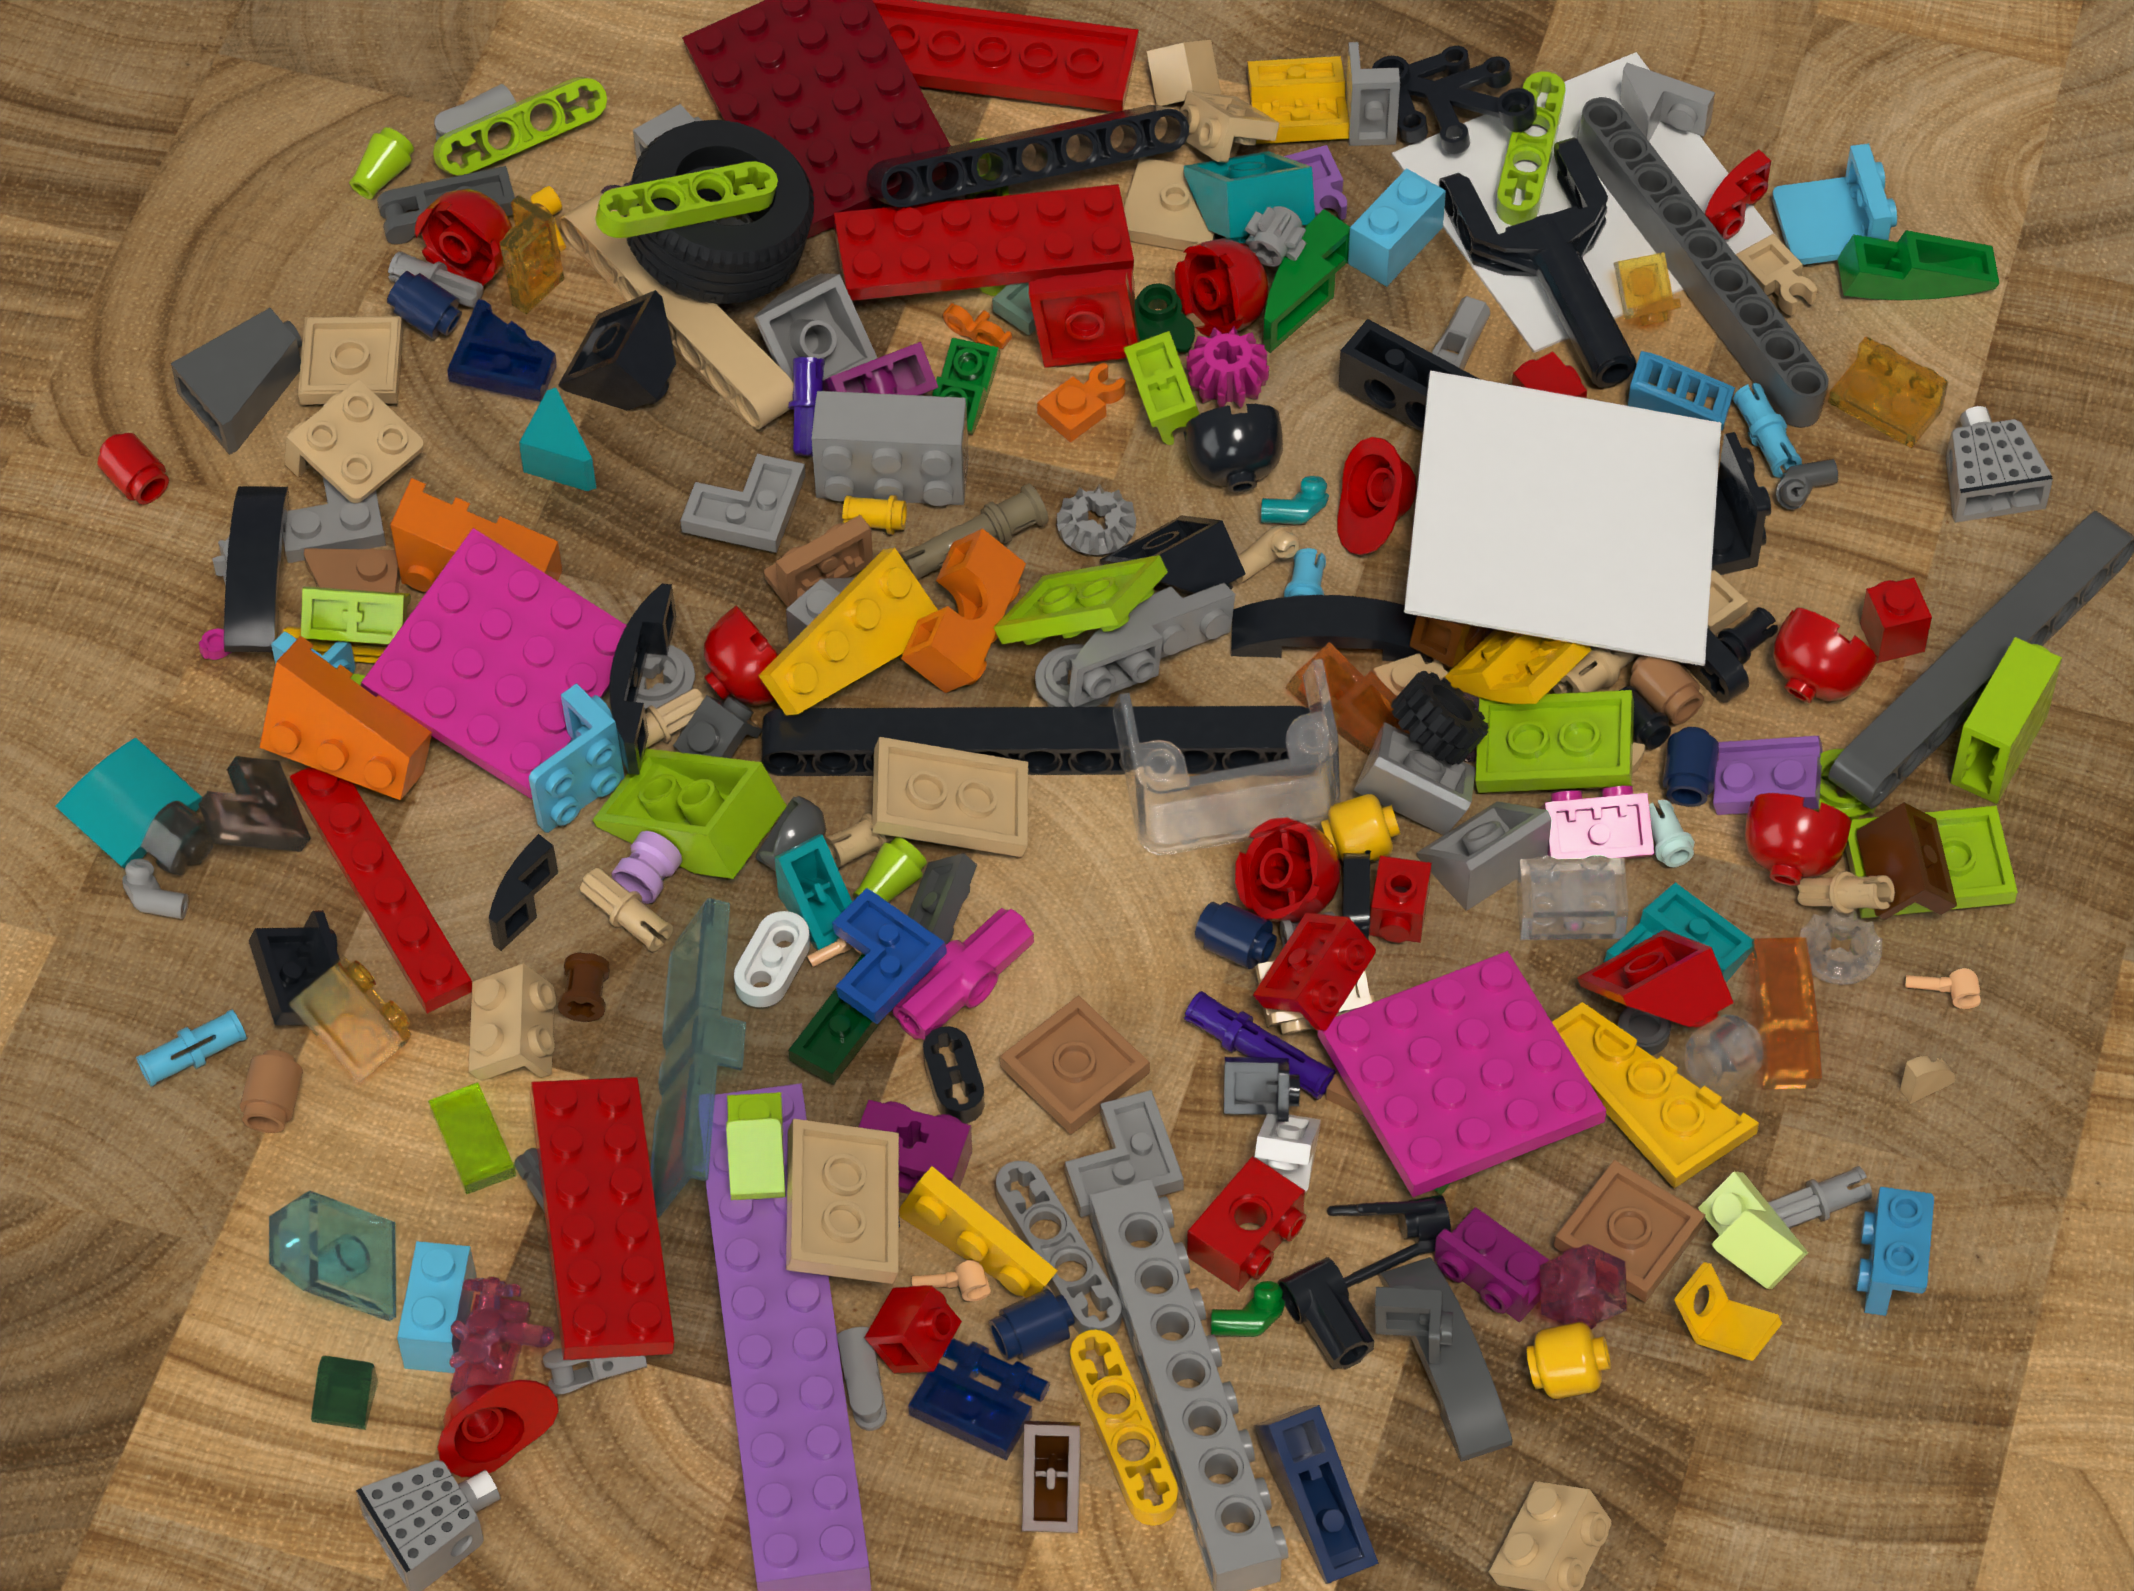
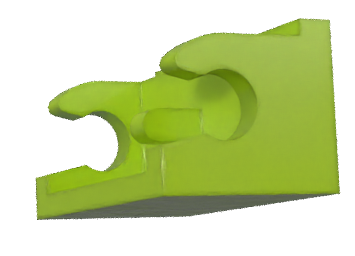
M1170 331L1124 347V351L1152 428H1158L1162 441L1165 444L1173 445L1174 437L1172 432L1179 427H1186L1187 422L1200 413Z
M303 587L301 636L305 639L389 644L407 620V607L411 602V595L409 593Z

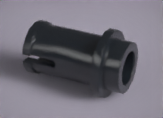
M1758 607L1734 628L1723 629L1718 633L1717 638L1737 657L1741 664H1744L1750 659L1751 651L1777 633L1778 625H1772L1766 629L1776 620L1769 611Z
M1626 686L1619 691L1632 690L1634 699V741L1645 744L1648 749H1655L1661 746L1671 734L1668 717L1662 712L1656 713L1633 686Z

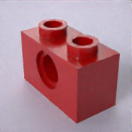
M1252 1156L1187 1231L1188 1258L1240 1292L1251 1277L1257 1280L1263 1276L1272 1263L1275 1249L1284 1239L1288 1242L1292 1241L1302 1229L1306 1221V1214H1304L1305 1190ZM1245 1223H1254L1259 1225L1261 1228L1256 1230H1245L1241 1228L1240 1225Z

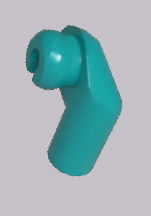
M1307 476L1301 481V492H1298L1292 499L1262 498L1261 523L1296 525L1306 523L1326 507L1329 495L1326 493V481L1319 476Z

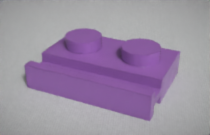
M1819 736L1718 742L1719 755L1713 805L1717 815L1748 813L1751 800L1754 802L1756 795L1766 793L1805 797L1804 807L1819 809L1822 768L1820 757L1823 752Z

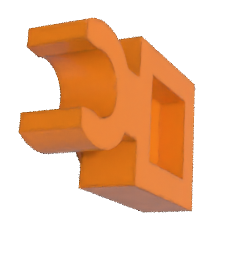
M1106 363L1098 364L1092 368L1089 373V380L1084 384L1072 376L1038 401L1037 414L1071 443L1106 417V404L1115 403L1123 398L1125 395V380L1121 377L1113 384H1103L1102 382L1108 379V365Z

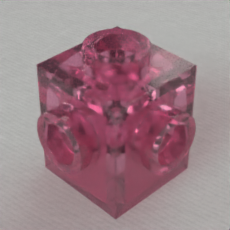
M1585 1244L1579 1248L1568 1249L1561 1256L1541 1264V1314L1564 1325L1584 1322L1590 1329H1593L1597 1323L1627 1311L1625 1261L1589 1244Z

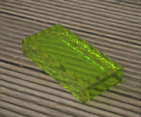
M478 1082L428 1100L430 1111L466 1195L516 1177L515 1166Z

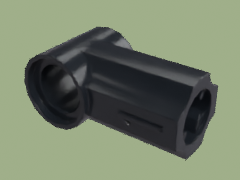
M1326 1257L1279 1279L1278 1285L1282 1288V1299L1285 1302L1288 1313L1297 1324L1305 1323L1332 1369H1348L1360 1363L1368 1353L1374 1350V1340L1350 1303L1346 1282L1331 1258Z

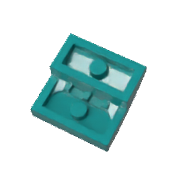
M134 738L91 769L67 792L55 807L125 869L127 863L131 860L142 859L163 833L173 839L206 799L140 740Z
M1675 882L1643 910L1640 923L1607 950L1604 962L1665 929L1712 947L1725 982H1727L1755 949L1756 941Z

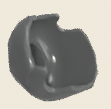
M801 796L793 797L756 853V859L776 871L775 856L818 834H822L825 838L827 829L823 812L811 801Z

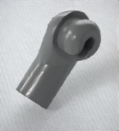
M1834 459L1790 466L1777 485L1776 497L1778 502L1787 509H1797L1806 502L1813 487L1837 483L1838 469Z

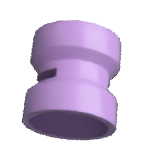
M642 831L630 846L631 855L627 858H622L611 875L614 880L629 892H639L642 896V902L649 904L655 901L664 888L662 880L665 877L672 876L682 862V855L674 844L665 837L655 832Z

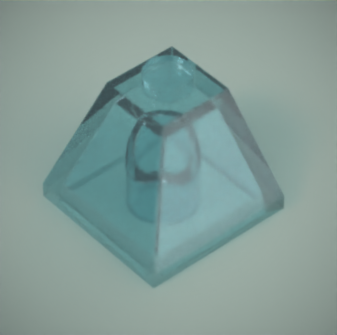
M310 1190L269 1216V1264L303 1291L389 1322L396 1318L395 1222Z

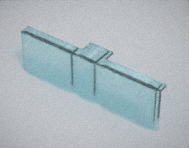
M707 898L675 942L669 957L662 1033L666 1056L661 1063L658 1079L662 1102L655 1116L651 1158V1177L657 1218H660L690 1178L702 1181L708 1180L717 1065L740 1071L743 1068L746 1022L721 1016L730 903L712 898Z

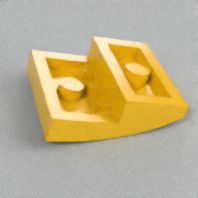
M1341 56L1247 61L1251 106L1279 122L1275 141L1257 139L1256 144L1349 139V117L1345 99V77Z
M1495 629L1447 673L1445 678L1451 682L1452 687L1459 688L1461 691L1476 697L1510 704H1536L1592 649L1587 645Z

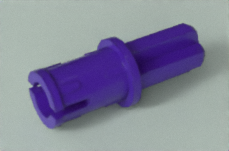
M799 357L793 359V401L788 403V408L794 410L793 450L797 456L813 457L811 438L817 391H823L825 360L821 358Z

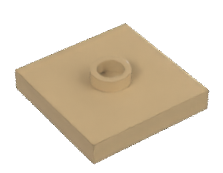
M1145 157L1139 158L1124 206L1130 241L1184 251L1187 247L1216 240L1217 233L1208 230L1184 176V166L1186 165Z
M400 316L305 317L298 387L300 405L325 404L333 395L344 391L357 379L361 380L385 404L398 403L403 338L402 318Z

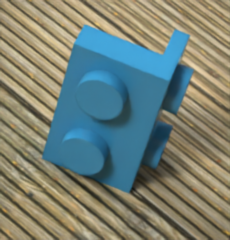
M1880 1187L1874 1212H1864L1861 1244L1870 1245L1869 1259L1860 1258L1856 1291L1866 1292L1864 1313L1886 1316L1892 1290L1920 1294L1926 1291L1934 1196L1931 1193Z

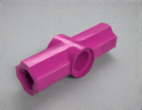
M1001 908L963 943L960 940H953L946 944L947 954L893 1008V1015L899 1021L903 1030L915 1040L918 1038L925 1040L932 1030L945 1024L964 1005L968 1008H973L982 1003L994 989L999 974L1034 943V933L1026 924L1025 919L1012 908L1009 910Z

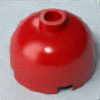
M462 189L444 193L417 217L415 225L416 238L422 233L423 240L427 245L422 250V253L428 262L432 264L442 262L447 266L448 272L479 282L483 286L504 267L511 254L514 234L510 220L503 208L495 200L479 191Z
M1226 238L1201 242L1184 250L1183 253H1187L1185 260L1178 262L1175 268V289L1181 299L1182 310L1185 315L1194 313L1205 324L1195 328L1201 334L1210 337L1214 327L1222 334L1229 333L1233 326H1235L1237 332L1250 326L1264 310L1268 298L1266 271L1257 255L1245 244Z
M737 605L720 617L704 642V658L711 671L704 678L723 700L731 694L744 705L761 706L772 703L775 699L758 675L779 654H777L764 635Z
M1804 608L1791 610L1774 642L1773 658L1780 674L1788 680L1784 688L1791 695L1806 703H1811L1814 697L1824 701L1844 700L1856 693L1864 684L1879 659L1874 651L1857 636L1854 635L1852 640L1849 641L1837 632L1840 627L1839 624Z
M1780 793L1758 794L1755 796L1754 802L1751 800L1748 810L1745 840L1750 855L1761 867L1771 871L1769 877L1773 881L1797 886L1800 885L1801 879L1817 878L1830 872L1837 865L1846 848L1852 820L1845 813L1822 802L1819 812L1804 807L1805 797Z
M1288 817L1269 819L1254 828L1248 836L1254 840L1250 843L1246 853L1239 852L1235 868L1236 888L1239 898L1246 908L1253 909L1260 917L1276 923H1280L1281 920H1290L1292 923H1298L1305 913L1319 914L1324 911L1334 899L1340 883L1341 865L1337 852L1330 840L1322 831Z

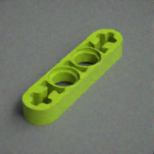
M1540 71L1533 73L1527 77L1523 85V89L1530 91L1535 98L1537 117L1533 124L1543 126L1548 132L1539 137L1530 136L1524 131L1512 132L1497 191L1496 213L1503 222L1512 226L1532 220L1539 213L1565 101V83L1557 74ZM1541 92L1549 93L1545 108L1537 107L1538 97ZM1521 160H1531L1538 164L1539 168L1533 172H1523L1518 170L1514 164ZM1517 188L1525 190L1524 200L1521 205L1513 204Z
M585 77L569 79L445 133L434 145L433 155L435 163L444 172L458 176L477 171L597 118L606 108V91L595 79ZM580 87L585 91L593 92V98L587 101L589 107L587 110L581 106H572L564 110L556 100L558 95H560L561 102L568 103L579 97L578 88ZM545 103L552 110L553 119L548 128L539 131L532 126L530 113L536 105ZM564 111L569 116L568 120H565ZM502 121L508 125L511 137L505 147L495 149L488 141V130L496 122ZM475 132L477 143L485 153V156L481 157L480 151L473 149L461 156L463 164L460 166L457 162L448 161L446 155L452 152L451 144L455 142L456 145L465 147L476 143V140L471 136V133Z
M754 161L614 188L606 191L600 197L595 217L596 225L601 232L610 237L628 238L761 211L768 208L773 202L778 183L777 174L768 165ZM712 189L718 192L722 199L716 202L706 201L698 195L697 191ZM667 198L673 201L677 208L672 211L660 210L654 206L652 200Z

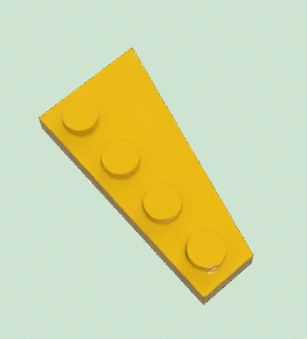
M896 548L883 549L758 676L786 715L799 714L903 654L918 619L934 613L938 609Z
M1585 1003L1578 1004L1552 1021L1606 1108V1114L1674 1189L1757 1134L1759 1122L1744 1112L1740 1116L1721 1103V1096L1705 1085L1700 1089L1677 1073V1066L1662 1056L1656 1059L1637 1046L1636 1038Z

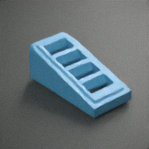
M1641 351L1630 386L1628 406L1720 422L1721 430H1723L1735 387L1662 356ZM1668 387L1677 389L1676 393L1673 394L1668 392ZM1688 392L1696 394L1694 402L1686 399ZM1707 397L1716 398L1713 410L1704 407Z

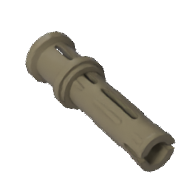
M1028 483L1021 487L1019 494L999 504H995L993 501L985 504L984 508L981 509V515L919 546L904 551L900 555L916 579L919 580L942 567L954 541L983 528L1004 545L1012 541L1013 534L1035 523L1038 526L1048 523V513L1037 490Z

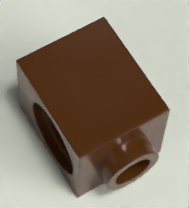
M1417 615L1410 647L1453 668L1483 641L1486 627Z

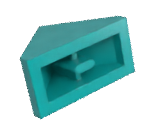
M557 388L547 390L519 441L523 472L584 491L596 489L593 459Z
M818 834L774 857L778 897L789 912L798 914L806 921L809 927L810 942L816 950H820L840 938L834 933L832 922L852 903V899L822 834Z

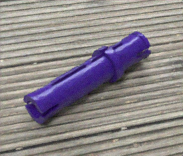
M1203 991L1195 995L1185 1012L1184 1020L1215 1036V1038L1222 1041V1047L1231 1053L1237 1050L1248 1057L1289 1058V1074L1300 1075V1088L1317 1100L1321 1099L1326 1093V1089L1334 1077L1335 1070L1312 1059L1304 1052L1253 1023V1017L1242 1011L1238 1014L1220 1004Z

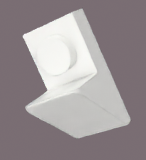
M1267 1114L1257 1136L1255 1157L1306 1192L1309 1188L1321 1119L1289 1114V1122H1278L1277 1115Z

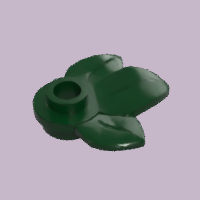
M1156 283L1146 286L1135 299V318L1140 342L1170 331L1177 352H1188L1194 343L1195 327L1193 322L1182 314L1181 299L1168 285Z

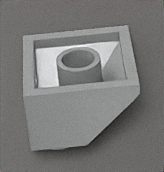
M818 274L779 294L754 316L774 362L790 377L793 383L794 358L815 357L817 359H824L823 380L877 359V355L840 274Z

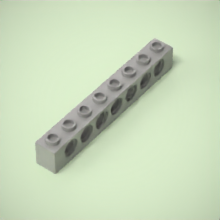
M1152 1179L1090 1194V1224L1110 1283L1120 1298L1122 1319L1213 1591H1247L1280 1582L1281 1561L1288 1558L1286 1540L1281 1527H1271L1266 1511L1272 1509L1268 1487L1263 1477L1254 1478L1249 1463L1255 1461L1252 1441L1247 1429L1238 1431L1233 1415L1239 1412L1236 1395L1230 1381L1221 1382L1217 1367L1222 1366V1357L1217 1339L1214 1334L1206 1336L1201 1323L1202 1320L1206 1319V1311L1201 1293L1198 1288L1189 1289L1185 1274L1190 1273L1186 1249L1182 1242H1173L1169 1230L1174 1228V1218L1169 1200L1166 1196L1158 1198ZM1138 1240H1144L1150 1242L1152 1245L1145 1248H1138L1132 1246L1131 1243ZM1152 1286H1161L1168 1291L1161 1294H1153L1146 1291V1289ZM1169 1332H1176L1184 1337L1180 1340L1170 1341L1161 1336ZM1184 1379H1193L1198 1381L1200 1385L1193 1388H1184L1177 1383ZM1208 1426L1217 1432L1212 1435L1202 1436L1196 1434L1193 1430L1197 1427ZM1216 1474H1225L1233 1478V1480L1226 1484H1217L1209 1480V1478ZM1233 1522H1240L1249 1526L1250 1529L1242 1533H1234L1227 1530L1225 1526Z

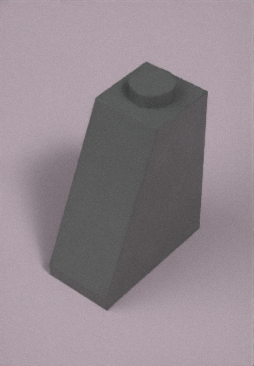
M268 308L171 363L178 394L229 455L241 447L300 372L301 359L298 348L302 346V339L290 321L287 320L283 323L274 311Z

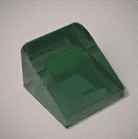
M321 1356L311 1414L312 1422L366 1430L378 1385L374 1364L365 1361Z

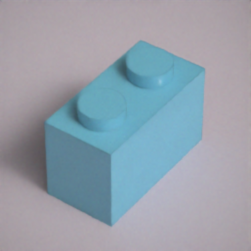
M1406 168L1350 227L1348 264L1387 287L1443 228L1446 191Z
M416 1241L397 1336L404 1369L459 1373L477 1279L470 1246Z

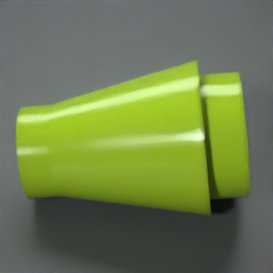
M388 127L383 128L380 133H374L355 175L349 181L352 189L366 199H373L380 189L411 164L410 156L414 152L411 142L398 131Z
M895 837L891 843L884 842L862 883L853 893V897L856 899L868 888L887 902H890L923 877L921 870L927 864L925 857L917 848L901 837Z

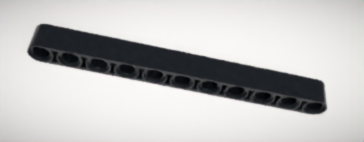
M1303 706L808 708L796 715H786L782 709H775L768 712L762 720L761 762L768 773L777 776H873L874 747L879 737L1028 762V775L1298 774L1314 769L1319 762L1317 714L1312 709Z

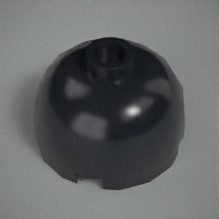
M1257 403L1246 404L1248 413L1232 414L1229 405L1203 412L1189 420L1186 424L1187 432L1184 431V437L1191 465L1198 475L1214 485L1228 487L1230 492L1235 493L1252 490L1257 486V481L1267 477L1279 463L1283 452V434L1279 411L1271 406Z

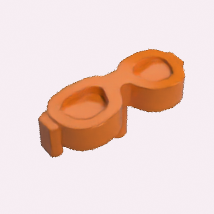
M953 303L943 312V319L953 332L961 336H967L976 343L1003 349L1012 339L1010 331L1004 333L997 324L987 321L990 318V314L985 310L980 313L975 321H973L971 315L964 308Z

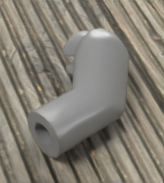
M134 859L128 862L125 867L126 875L123 876L122 883L133 906L143 913L184 919L188 909V894L161 890L156 878L153 876L154 867L148 860Z

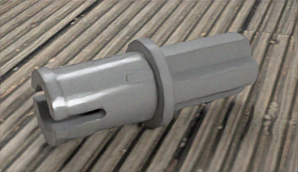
M400 251L394 255L389 265L388 273L390 275L388 278L390 281L396 282L406 271L411 272L415 276L421 273L458 297L460 304L471 308L479 305L484 288L481 283L448 272L447 266L442 262L432 264Z
M1857 1166L1850 1171L1819 1183L1815 1179L1807 1181L1806 1188L1771 1200L1768 1203L1790 1229L1816 1218L1826 1221L1830 1218L1831 1212L1863 1200L1871 1199L1872 1190L1870 1183L1851 1190L1847 1188L1867 1178L1863 1169Z

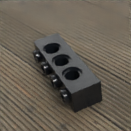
M1369 319L1363 323L1340 350L1339 387L1423 432L1430 371L1479 379Z

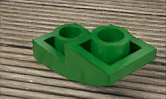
M952 338L941 377L937 376L936 379L939 388L933 390L932 396L966 398L968 434L973 435L987 401L1001 353L999 347Z

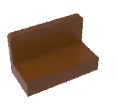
M1903 802L1858 829L1857 839L1866 877L1888 876L1894 885L1895 894L1893 902H1888L1890 907L1887 909H1874L1876 916L1887 919L1915 902L1940 915L1957 906L1936 818Z

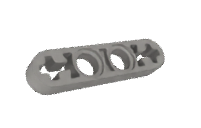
M1014 1161L1006 1164L996 1176V1198L1019 1239L1055 1269L1067 1261H1076L1086 1268L1087 1272L1080 1280L1073 1282L1065 1281L1056 1273L1047 1283L1055 1297L1063 1295L1068 1302L1074 1316L1075 1324L1073 1326L1075 1330L1081 1334L1085 1331L1096 1329L1114 1336L1121 1327L1122 1321L1120 1298L1044 1175L1034 1164L1027 1161ZM1018 1181L1023 1187L1029 1185V1198L1032 1206L1027 1210L1026 1201L1018 1190L1011 1191L1012 1182ZM1043 1219L1052 1220L1061 1228L1057 1236L1048 1240L1035 1237L1030 1229L1034 1223ZM1091 1291V1300L1100 1312L1107 1310V1319L1099 1321L1095 1315L1088 1317V1302L1085 1298L1087 1293Z

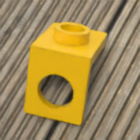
M1707 1262L1701 1264L1674 1299L1696 1344L1753 1361L1782 1325L1778 1314L1729 1300L1712 1264ZM1707 1285L1709 1290L1708 1303L1700 1314H1696L1694 1310L1696 1293L1702 1286Z

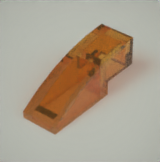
M1330 642L1299 669L1285 687L1305 707L1312 709L1317 714V717L1333 731L1368 756L1384 722L1410 735L1408 730H1403L1398 724L1400 720L1393 716L1392 711L1394 709L1391 708V703L1397 696L1372 671L1364 677Z
M1806 937L1753 938L1758 1043H1761L1763 1088H1817L1822 1079L1814 984Z

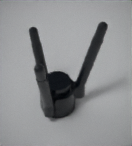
M1442 1195L1404 1202L1334 1205L1327 1208V1213L1330 1216L1398 1215L1404 1239L1413 1238L1416 1242L1344 1277L1347 1288L1418 1255L1435 1252L1436 1237L1443 1229L1451 1232L1449 1211Z

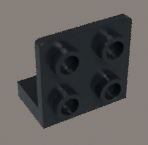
M1735 432L1724 434L1717 481L1711 571L1715 570L1720 575L1758 567L1761 546L1766 544L1765 519L1766 516L1771 514V501L1768 491L1764 486L1758 487L1754 477L1755 467L1752 454L1747 447H1741Z

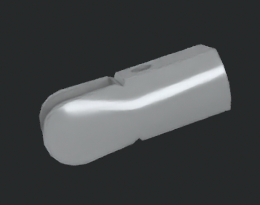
M500 84L468 100L464 104L440 112L434 120V126L437 131L436 142L447 132L516 103L513 95L505 85ZM496 122L490 127L489 130L501 125L504 122ZM475 132L471 133L473 138L476 137ZM455 142L451 144L452 151L462 147L456 145Z
M1468 296L1462 298L1432 353L1464 370L1471 352L1491 314L1486 302Z
M854 1327L837 1334L842 1366L856 1424L863 1430L874 1431L884 1425L887 1419V1410L880 1384L881 1376L876 1351L864 1338L870 1327Z
M562 1348L549 1351L543 1356L544 1366L551 1369L552 1379L548 1382V1386L554 1394L570 1393L600 1380L647 1368L645 1356L563 1360ZM587 1362V1367L573 1371L572 1365Z

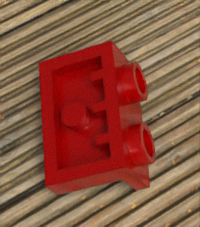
M1305 913L1253 996L1264 1008L1300 1012L1315 1030L1326 1031L1374 957L1376 949L1349 917Z

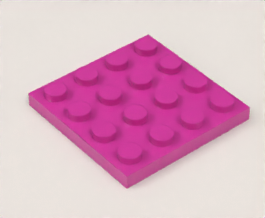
M473 528L370 669L360 686L375 697L379 695L431 731L434 738L532 799L529 783L530 773L571 742V737L567 733L561 694L577 683L590 697L597 695L603 699L610 688L612 662L626 624Z
M1508 951L1336 1016L1326 1031L1318 1030V1038L1412 1197L1605 1122L1606 1108Z

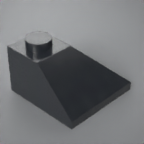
M654 290L599 313L558 386L566 392L626 411L647 403L652 405L658 402L669 388L667 380L676 365L662 296Z
M1185 515L1179 516L1100 559L1101 564L1106 565L1160 555L1168 573L1157 585L1164 588L1172 587L1177 592L1189 595L1225 583L1232 589L1231 582L1246 574L1223 520Z

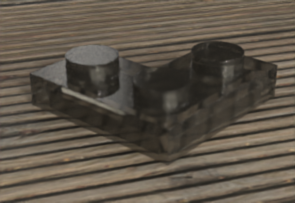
M236 756L227 768L236 794L207 791L198 804L213 843L301 852L311 838L280 761Z

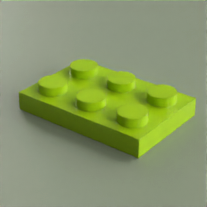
M1160 555L1044 575L993 628L1001 644L1023 641L1026 645L1037 643L1049 636L1061 634L1063 638H1072L1086 630L1101 628L1103 632H1109L1128 622L1130 619L1129 613L1139 603L1147 600L1154 594L1153 588L1168 571Z
M1632 690L1546 694L1536 704H1510L1479 697V712H1482L1485 719L1483 721L1488 723L1489 728L1487 735L1477 745L1475 782L1478 793L1632 786L1634 724Z
M1997 805L1925 812L1937 820L1957 906L1952 909L2015 903L2018 891ZM1878 817L1852 820L1845 850L1850 872L1855 876L1866 877L1857 839V831ZM1915 902L1894 915L1932 912V910ZM1859 908L1861 918L1878 917L1875 915L1874 909Z

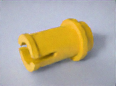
M847 495L843 504V523L861 515L871 528L886 529L887 534L893 535L896 530L905 529L907 504L906 501L898 500L896 495H890L888 500Z

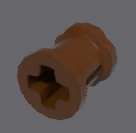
M578 952L571 954L565 958L564 974L567 976L565 992L560 995L558 1000V1010L563 1016L574 1021L591 1022L598 1020L605 1012L606 1004L601 996L603 982L609 978V962L604 957L593 953Z

